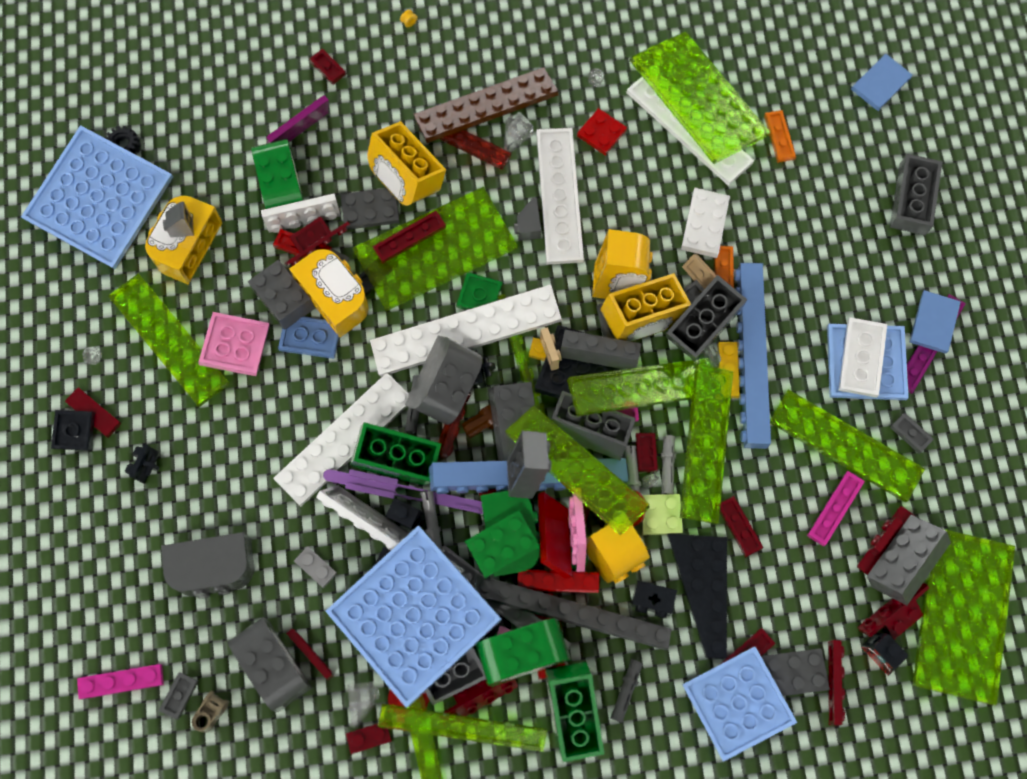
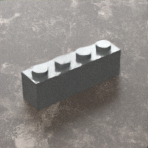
M565 330L561 346V358L636 371L641 343Z

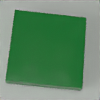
M467 272L456 308L469 310L498 301L503 282Z

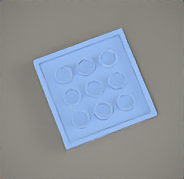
M847 324L827 325L830 398L907 400L909 398L905 326H887L879 396L876 398L838 391Z
M755 646L682 684L722 761L797 723Z

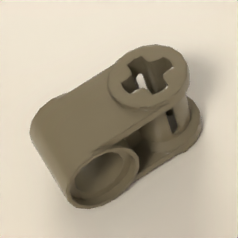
M211 690L192 718L193 728L203 733L211 731L220 716L227 709L229 700L226 699L224 701ZM202 717H207V725L200 728L199 720Z

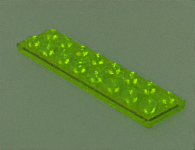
M139 273L108 295L198 407H201L230 384L219 369L199 365L202 349Z
M708 358L697 359L695 362L689 360L572 376L567 379L577 416L710 397L719 394Z
M702 364L695 365L680 518L719 524L733 371Z
M789 389L770 419V424L905 503L909 501L925 471V468Z
M532 406L505 430L506 435L515 443L522 431L546 433L547 441L550 442L548 459L551 460V470L549 473L620 536L650 508L648 502L537 407Z

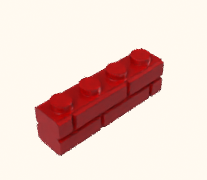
M527 570L518 572L517 586L534 591L599 593V572L572 571V577L565 579L555 571Z

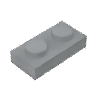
M308 546L294 560L323 589L337 575V572Z

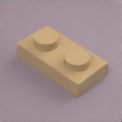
M697 253L693 254L682 266L694 281L697 280L704 289L717 276Z
M548 327L540 329V341L551 371L559 369V361L562 358L559 349L556 350L554 346L556 344L553 333L550 334Z

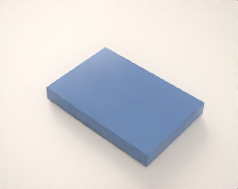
M885 54L853 85L851 90L879 111L913 75Z
M924 290L918 306L910 343L947 354L961 301Z
M303 316L289 328H282L278 350L335 359L339 336L325 319Z

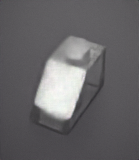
M520 111L515 115H511L506 121L504 154L506 156L533 135L534 126Z
M373 682L347 685L351 728H358L376 705V699H379L378 686H374Z

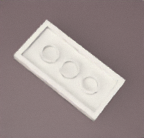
M694 188L681 250L714 258L718 257L730 198L729 195Z
M335 193L261 210L262 218L269 233H278L280 229H295L301 225L311 223L320 216L323 220H333L341 216Z
M849 317L847 320L838 391L876 398L879 396L887 324Z

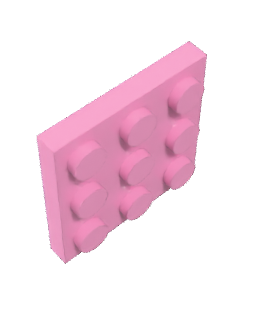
M213 312L199 358V365L257 376L270 327L269 323Z
M581 488L573 489V497H569L568 525L570 529V546H572L571 558L572 565H576V572H585L587 543Z

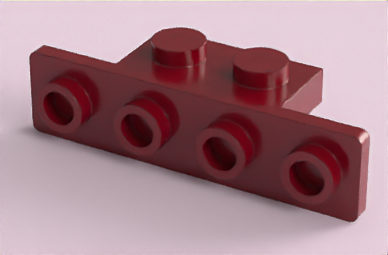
M318 217L289 237L299 253L286 261L285 265L291 264L294 266L301 261L300 257L305 254L308 256L316 251V247L321 243L325 246L332 241L331 237L337 233L340 236L348 230L346 227L350 223L347 221L333 231H330L322 217Z
M900 506L890 520L887 519L883 523L881 533L879 535L876 534L870 541L871 547L858 563V569L866 575L870 573L909 516L913 515L911 512Z
M923 582L908 605L892 598L872 616L865 619L858 626L859 631L871 637L884 627L887 634L895 640L924 616L916 599L929 589L928 584Z
M485 679L453 695L457 704L440 713L439 716L445 727L454 725L462 718L474 714L485 705L493 703L499 697L511 693L518 687L516 680H512L492 687L488 686Z

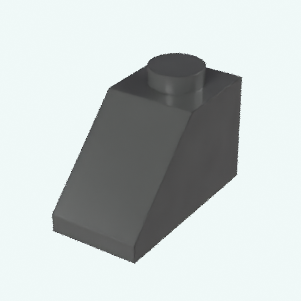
M536 197L532 198L517 215V223H513L514 234H518L519 241L541 238Z
M179 202L165 212L166 220H163V228L171 238L194 236L193 217L184 202Z

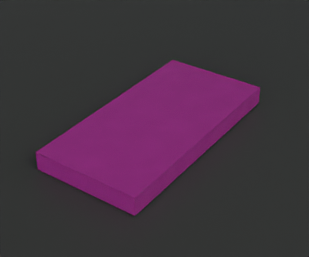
M325 95L321 96L266 137L267 143L288 139L290 142L329 113L327 97Z

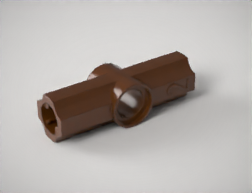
M490 405L481 409L478 415L462 423V427L470 439L487 429H494Z

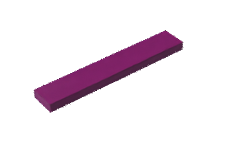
M950 294L947 296L948 298L961 301ZM962 301L960 303L957 318L966 304ZM917 346L907 363L909 393L912 394L938 351Z

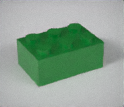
M520 510L465 541L485 578L540 547Z

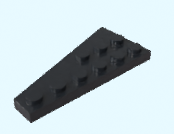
M667 534L683 589L690 605L693 621H695L705 658L727 659V537Z

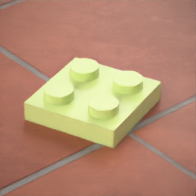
M680 494L642 495L647 505V512H645V518L642 521V535L683 533Z

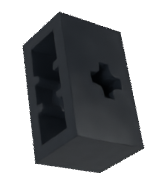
M637 581L631 607L635 608V611L646 614L647 611L654 612L656 617L667 618V616L673 614L677 590ZM652 596H655V600L658 601L654 605H652L651 600H648Z

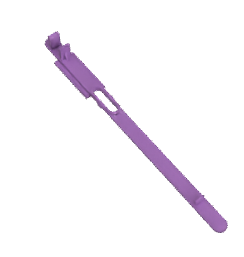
M328 469L323 474L326 481L333 484L346 485L345 489L394 499V496H398L408 500L422 501L420 498L397 494L395 490L398 487L425 491L414 486L397 484L398 479L352 469L349 470V473ZM433 491L436 505L483 514L481 501L448 494H437V492ZM537 514L538 523H535V526H539V514Z

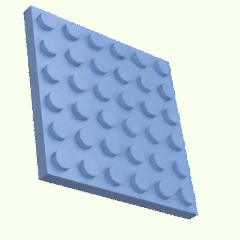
M80 125L21 218L109 267L116 269L174 176Z
M417 526L326 610V613L406 708L502 620L420 526Z

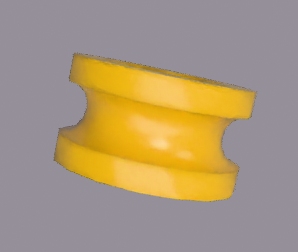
M408 9L401 15L400 21L409 28L417 21V15L413 14L411 9Z

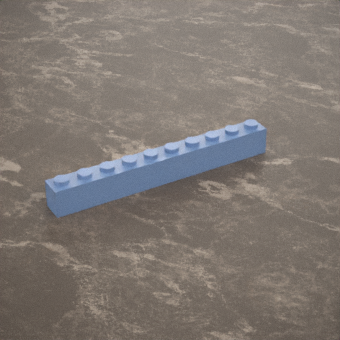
M740 263L738 269H735L734 280L737 281L735 290L747 299L744 307L737 314L739 315V322L736 324V332L739 333V339L737 340L738 351H740L738 369H741L739 387H741L742 394L739 395V405H742L740 423L743 424L740 440L744 442V448L767 449L771 444L763 263Z
M615 458L551 460V470L547 472L545 481L540 484L539 491L547 490V488H554V490L559 491L565 490L566 487H573V489L581 488V490L585 489V487L599 489L604 486L622 488V485L628 482L626 458H621V460ZM507 461L432 463L429 467L430 490L436 491L437 494H446L449 491L467 493L469 490L485 493L492 489H496V492L508 491Z

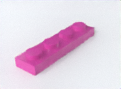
M847 471L807 536L823 547L826 546L865 481Z
M162 664L77 678L78 699L82 700L163 686Z

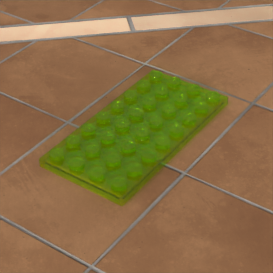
M686 31L631 56L630 62L713 164L769 136L770 131Z
M481 187L365 241L352 249L361 267L366 272L370 283L373 285V289L385 311H388L517 249L518 245L485 188ZM432 212H438L446 224L445 229L382 264L372 246Z
M946 530L951 543L927 576L926 584H928L929 589L925 592L923 616L921 619L912 686L997 706L1015 546Z

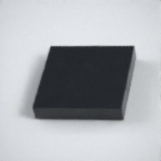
M55 410L51 449L91 451L95 412Z

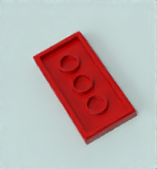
M545 492L538 494L541 563L565 579L572 577L568 509Z

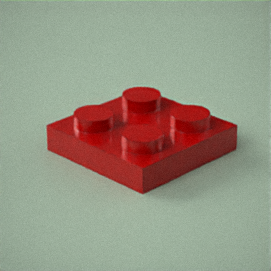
M598 108L577 132V137L606 156L626 132L627 127Z

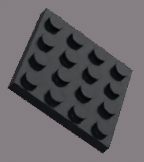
M558 325L554 334L556 350L559 349L561 353L565 330L585 332ZM546 357L534 391L558 399L562 391L610 408L623 369L562 358L559 361V369L551 371Z

